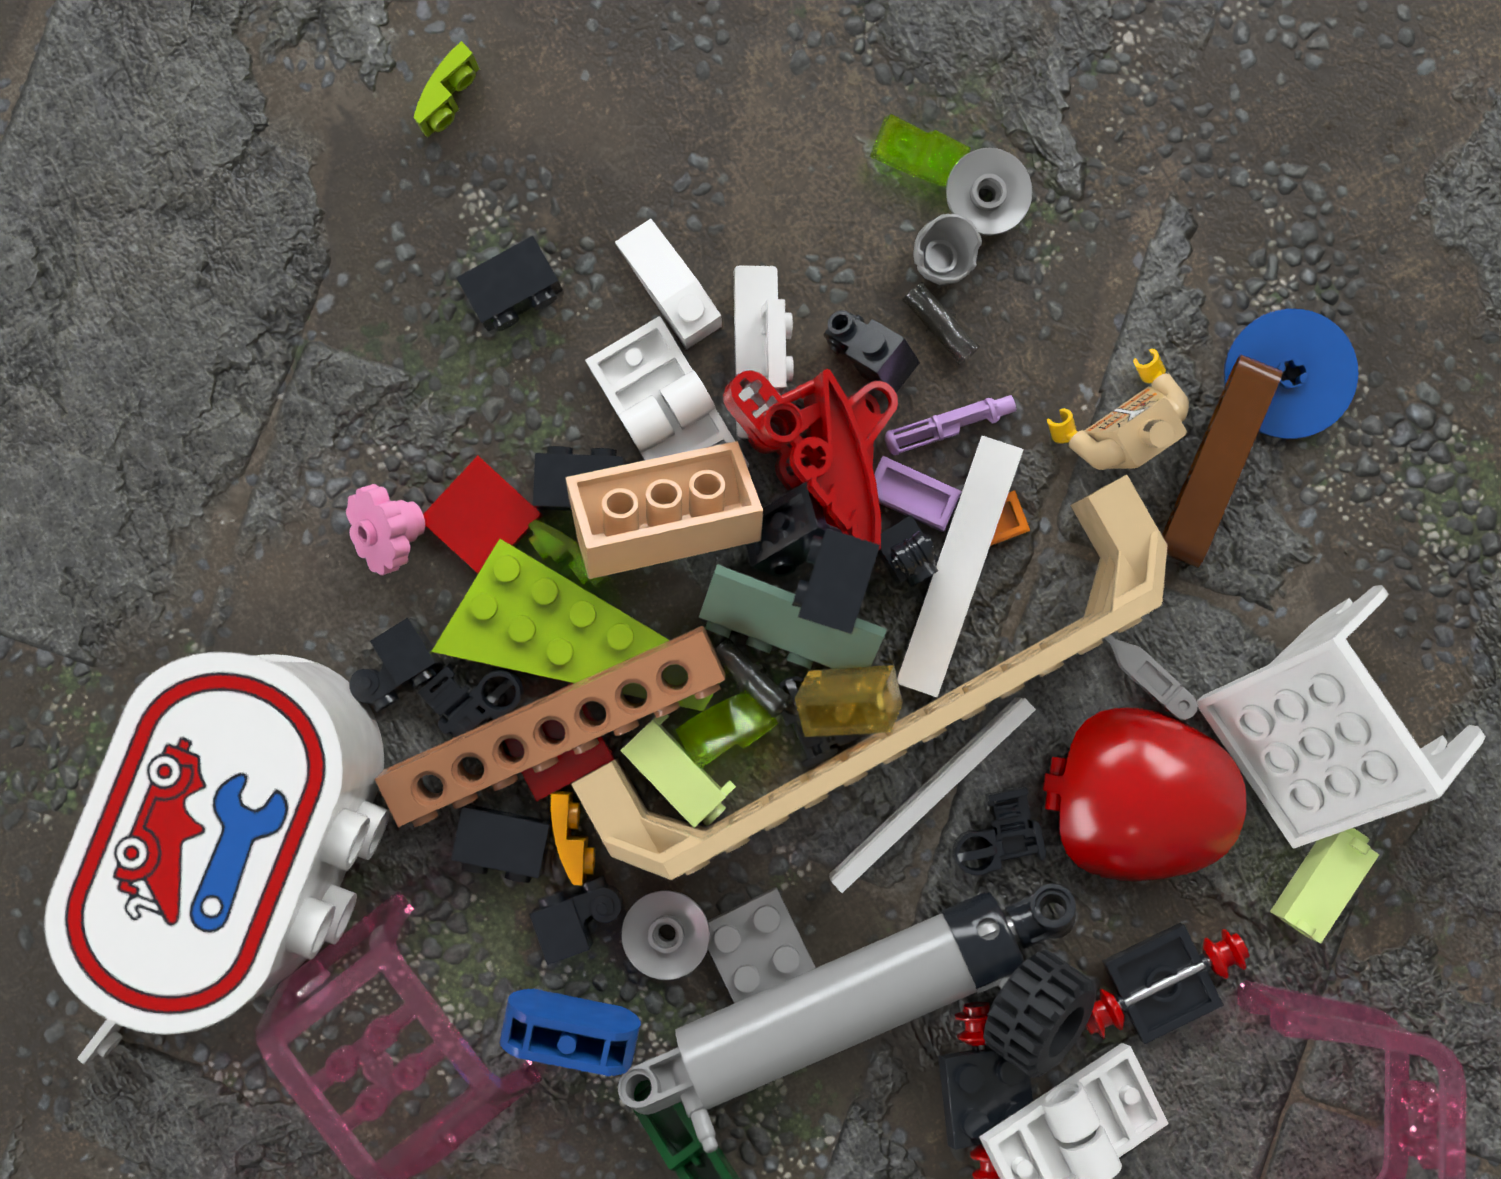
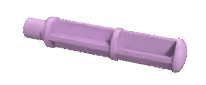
M1012 395L997 400L986 398L983 401L940 415H934L931 418L907 426L888 430L885 434L886 446L891 454L899 455V453L959 434L960 427L984 419H988L992 424L996 423L1001 416L1016 412L1015 401ZM925 423H929L928 425L894 435V433L910 429ZM934 436L933 439H929V440H926V441H923V442H920V443H917V444H914V445H911V446H908V447H905V448H902V449L899 448V447H902V446H905V445H908V444H911V443H914V442H917V441H920V440H923V439H926V438H929V437Z

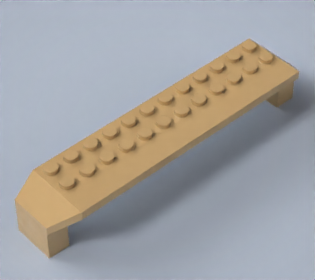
M1128 475L1111 482L1070 505L1100 557L1084 617L707 828L699 825L693 828L689 822L648 811L619 758L614 759L571 784L610 856L670 880L683 873L690 875L708 865L710 858L724 850L726 853H729L750 841L749 836L762 829L768 831L789 819L788 815L803 806L807 809L823 801L829 796L828 792L842 784L846 787L868 775L867 770L881 762L886 765L907 753L906 748L921 740L925 743L939 736L947 730V725L960 718L964 721L986 709L985 704L997 697H1001V699L1006 698L1024 688V682L1037 675L1042 677L1064 665L1063 660L1076 653L1082 655L1103 643L1102 639L1116 631L1121 633L1140 623L1142 616L1162 606L1168 545Z

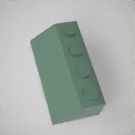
M716 566L699 618L707 621L706 630L727 638L730 637L732 631L748 636L745 645L769 654L773 646L789 652L787 661L808 669L812 668L813 662L830 668L827 676L852 685L854 678L865 680L887 631L886 628L857 618L852 634H848L798 618L800 608L792 606L795 597L794 593L723 566Z

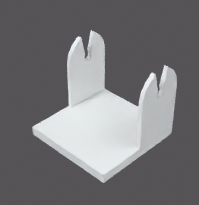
M1382 585L1373 586L1354 603L1348 598L1326 612L1308 626L1269 665L1206 693L1197 700L1199 710L1293 849L1440 798L1482 745L1486 737L1478 726L1468 725L1448 745V742L1442 735L1420 749L1346 640L1389 595Z

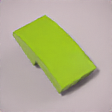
M462 41L449 52L436 68L418 101L414 119L427 138L434 131H443L453 122L455 113L459 108L452 93L467 88L475 79L476 72L480 69L473 53Z

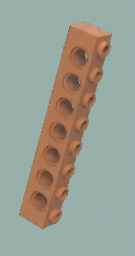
M701 626L388 767L375 778V781L397 826L400 827L412 822L414 827H418L438 816L436 810L452 803L454 809L463 807L478 798L476 792L492 785L494 791L503 789L519 779L517 774L532 767L535 773L543 771L559 762L557 756L573 749L575 754L583 753L598 745L599 741L597 738L611 731L614 732L615 736L625 734L640 725L638 719L654 713L655 717L659 718L677 710L680 707L678 701L694 694L698 700L721 689L719 683L725 680V672L704 626ZM678 664L685 668L688 678L682 684L672 685L664 679L663 670L669 665ZM629 683H638L645 688L647 698L640 703L629 702L624 697L622 689ZM596 701L605 708L606 717L600 721L589 720L585 717L582 706L587 702ZM547 720L559 721L565 728V736L560 739L549 738L543 731V722ZM508 738L519 740L524 746V755L512 757L506 754L502 746L503 740ZM471 756L479 759L483 764L484 773L480 775L469 774L463 767V758ZM434 775L438 777L443 784V791L440 793L428 791L423 784V776Z

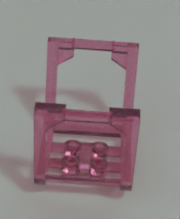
M399 891L346 931L336 944L331 943L312 960H309L281 982L255 1030L257 1044L273 1073L355 1179H415L423 1175L543 1080L540 1072L530 1060H526L514 1071L502 1078L495 1076L482 1063L402 958L396 941L404 921L414 909ZM370 936L369 945L371 950L295 1009L305 997L327 980L331 975L327 970L330 966ZM382 971L405 1003L389 1016L381 1015L375 1018L367 1026L362 1037L352 1045L338 1047L328 1057L325 1066L310 1077L287 1045ZM417 1018L434 1039V1042L419 1054L411 1053L404 1056L395 1068L392 1057L383 1051L390 1048L398 1039L400 1031ZM447 1056L460 1075L470 1085V1088L379 1160L375 1161L352 1133V1130L364 1121H374L381 1117L389 1108L391 1100L404 1090L409 1091L419 1087L427 1078L429 1070ZM362 1066L364 1077L374 1084L366 1086L358 1095L355 1104L339 1116L322 1092L335 1082H344L352 1078Z
M1243 981L1239 984L1237 1005L1251 1014L1270 1015V1027L1285 1037L1352 1043L1385 1049L1384 1162L1382 1170L1376 1179H1406L1408 1156L1417 1158L1420 1166L1425 1170H1438V1179H1465L1466 1082L1463 1067L1452 1050L1431 1036L1413 1033L1400 1027L1396 1020L1375 1007L1250 981ZM1409 1054L1422 1056L1435 1065L1439 1077V1092H1437L1433 1082L1409 1080ZM1437 1123H1439V1139L1436 1136L1438 1130Z

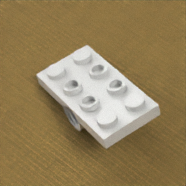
M660 316L585 360L644 460L735 442L716 410L708 391L696 372L690 367ZM743 455V457H744V459H745V462H746V465H747V467H749V463H748V461L746 460L745 456Z
M1121 1043L979 1138L1000 1179H1112L1121 1170L1122 1164L1119 1158L1169 1123L1131 1046Z

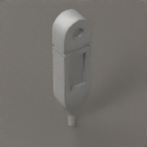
M1111 634L1104 637L1111 644L1119 667L1158 704H1161V707L1174 718L1184 720L1195 715L1198 705L1194 696L1184 687H1181V684L1146 651L1136 645L1115 639Z

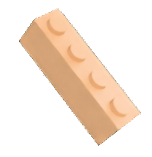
M738 441L566 477L577 539L589 579L761 541L763 508Z

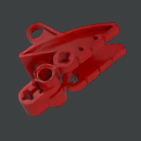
M825 369L812 380L780 395L760 372L749 370L738 374L726 386L723 400L727 410L746 431L752 448L763 454L774 453L775 451L779 454L775 464V471L777 477L788 491L807 482V489L823 507L828 525L841 529L844 534L880 545V550L881 513L873 471L874 440L897 410L898 398L894 389L888 383L872 381L847 397L829 369ZM750 387L754 394L751 398L743 401L740 399L739 394L742 390ZM870 390H879L886 395L888 407L883 414H880V405L876 398L868 394ZM804 398V408L801 410L791 403ZM766 404L768 409L755 418L753 413ZM770 422H773L778 427L780 435L772 430ZM806 430L807 438L802 439L800 434ZM788 443L792 445L791 448L787 446ZM788 457H789L790 464H789V463H786V460H787ZM801 459L805 461L806 466H803ZM791 466L795 473L793 476L788 474L787 467Z

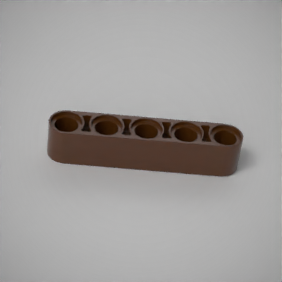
M1241 354L1237 358L1162 533L1168 545L1167 556L1199 568L1202 564L1278 387L1282 370Z

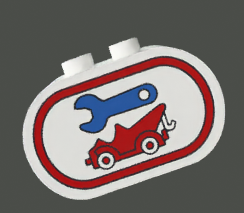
M215 652L196 654L171 662L150 675L136 689L120 719L51 890L45 914L47 945L56 969L69 988L86 1005L105 1018L138 1031L172 1034L201 1029L228 1017L291 975L307 958L312 960L324 941L336 944L339 941L350 920L357 899L356 893L340 887L344 875L353 865L357 856L366 860L372 857L381 841L390 815L389 809L373 804L379 789L375 778L384 770V750L380 729L369 705L366 702L356 700L351 694L349 682L328 667L300 657L278 654L250 656L239 653Z

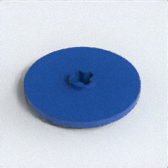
M1282 309L1257 318L1239 333L1226 356L1224 386L1240 354L1282 370V372L1286 370L1285 363H1289L1291 368L1299 367L1301 370V375L1295 378V386L1292 385L1290 380L1282 381L1280 379L1259 429L1260 433L1270 437L1298 439L1323 431L1344 414L1356 392L1358 362L1350 340L1334 322L1313 311Z

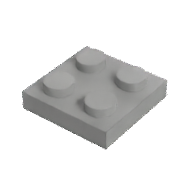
M777 887L708 920L710 928L708 950L734 1003L816 968Z

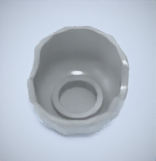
M942 214L936 217L919 231L914 242L913 255L917 270L925 279L938 285L958 283L970 274V271L977 265L978 249L982 244L981 236L973 222L959 214Z

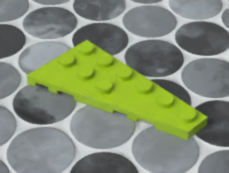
M499 539L431 652L577 683L670 640L516 547ZM678 664L669 665L662 672L664 679L672 685L682 684L688 678L685 668ZM629 683L622 689L623 694L647 698L645 688L638 683ZM693 694L678 701L681 707L704 711L713 694L698 700Z

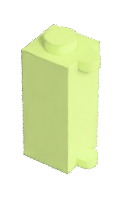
M667 714L659 718L655 717L620 751L693 828L701 821L706 826H709L726 809L721 802L736 786L729 780L721 788L663 728L661 724L669 715Z
M1351 828L1317 840L1270 913L1305 937L1321 944L1379 856L1367 844L1370 839L1358 830Z

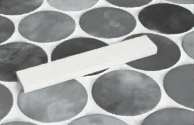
M981 436L936 566L938 572L933 574L896 681L897 684L938 697L1023 452L1022 448Z
M1014 698L829 873L831 882L843 893L1036 709L1026 698Z

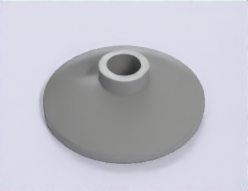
M997 148L977 149L963 156L951 170L946 185L947 203L952 214H959L972 221L979 234H1001L1014 228L1027 214L1032 200L1031 179L1024 165L1012 154ZM988 189L992 193V201H982L979 197V190Z
M671 890L649 893L633 904L626 914L622 926L624 951L633 966L649 977L660 980H672L683 977L692 972L701 963L708 950L710 928L706 915L701 907L685 894ZM666 924L671 925L675 929V937L673 939L663 938L660 934V927Z

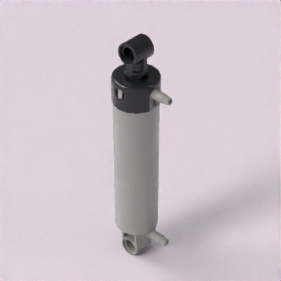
M1048 884L1036 890L1034 895L1005 907L1007 917L1004 916L994 896L988 891L944 909L939 915L675 1029L678 1047L628 1069V1072L624 1073L619 1080V1097L627 1106L645 1115L656 1113L682 1101L706 1153L717 1150L718 1144L715 1139L716 1133L710 1120L708 1109L973 993L979 994L997 985L1001 989L1013 972L1024 962L1016 942L1019 941L1022 948L1026 949L1049 938L1057 939L1064 937L1071 932L1076 919L1074 896L1061 885ZM1049 903H1057L1065 909L1066 913L1058 920H1049L1042 915L1041 910ZM650 1080L652 1085L650 1095L644 1101L636 1102L634 1099L635 1087L641 1081Z

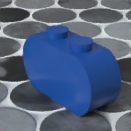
M523 989L511 993L508 997L499 1042L500 1046L507 1053L516 1058L605 1076H615L628 1072V1069L632 1067L641 1021L636 1014L621 1006L538 989Z

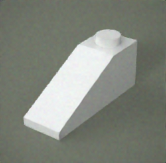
M649 219L615 242L686 350L722 327L721 314L699 281L652 219Z

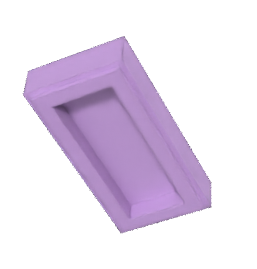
M882 456L874 473L879 504L908 517L912 515L915 520L943 532L962 491Z

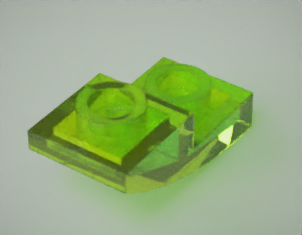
M890 114L883 119L870 157L917 178L946 187L951 170L963 156L970 152L971 148L937 130L927 133Z
M537 520L528 524L534 533L529 538V541L543 560L551 556L555 562L560 563L569 555H572L574 560L568 565L583 585L591 581L598 588L611 579L610 575L589 579L579 544L561 531Z
M754 688L710 707L685 722L675 731L693 763L699 768H703L736 743L744 749L779 723L760 691Z

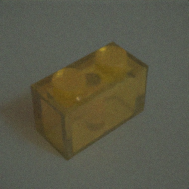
M894 665L808 671L795 696L805 737L891 732L903 704Z

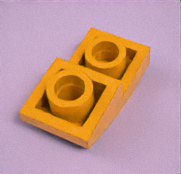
M555 791L551 794V818L556 847L563 867L572 884L582 886L586 881V874H594L595 848L588 847V836H571V829H578L580 821V803L573 802V792Z

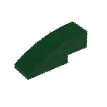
M650 1080L641 1081L635 1087L634 1099L636 1102L644 1101L650 1095L652 1089ZM682 1101L648 1115L640 1114L633 1110L670 1171H675L679 1179H740L719 1146L713 1152L706 1153Z

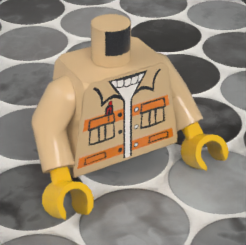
M1151 348L1149 352L1153 360L1145 365L1139 364L1136 358H1134L1133 363L1141 380L1145 383H1152V387L1148 386L1084 431H1077L1073 414L1068 409L1059 410L1062 423H1054L1051 419H1047V423L1054 442H1069V448L1092 467L1099 470L1135 469L1187 434L1182 422L1187 417L1189 401L1171 375L1165 374L1166 369L1158 351Z

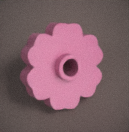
M376 484L358 488L356 494L348 497L346 515L352 525L350 528V538L355 545L359 557L366 558L369 569L372 572H377L379 575H385L397 571L399 566L407 564L410 552L409 543L414 542L417 536L425 531V519L420 507L413 501H390L387 490L384 487H378Z

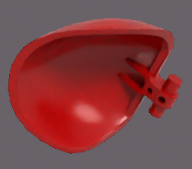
M1112 708L1100 711L1085 720L1075 733L1068 757L1052 756L1050 773H1045L1043 791H1047L1045 809L1060 811L1061 841L1067 855L1078 867L1087 872L1114 880L1150 881L1199 871L1217 862L1229 852L1239 838L1246 815L1245 783L1239 767L1230 754L1215 740L1188 724L1163 713L1142 708Z

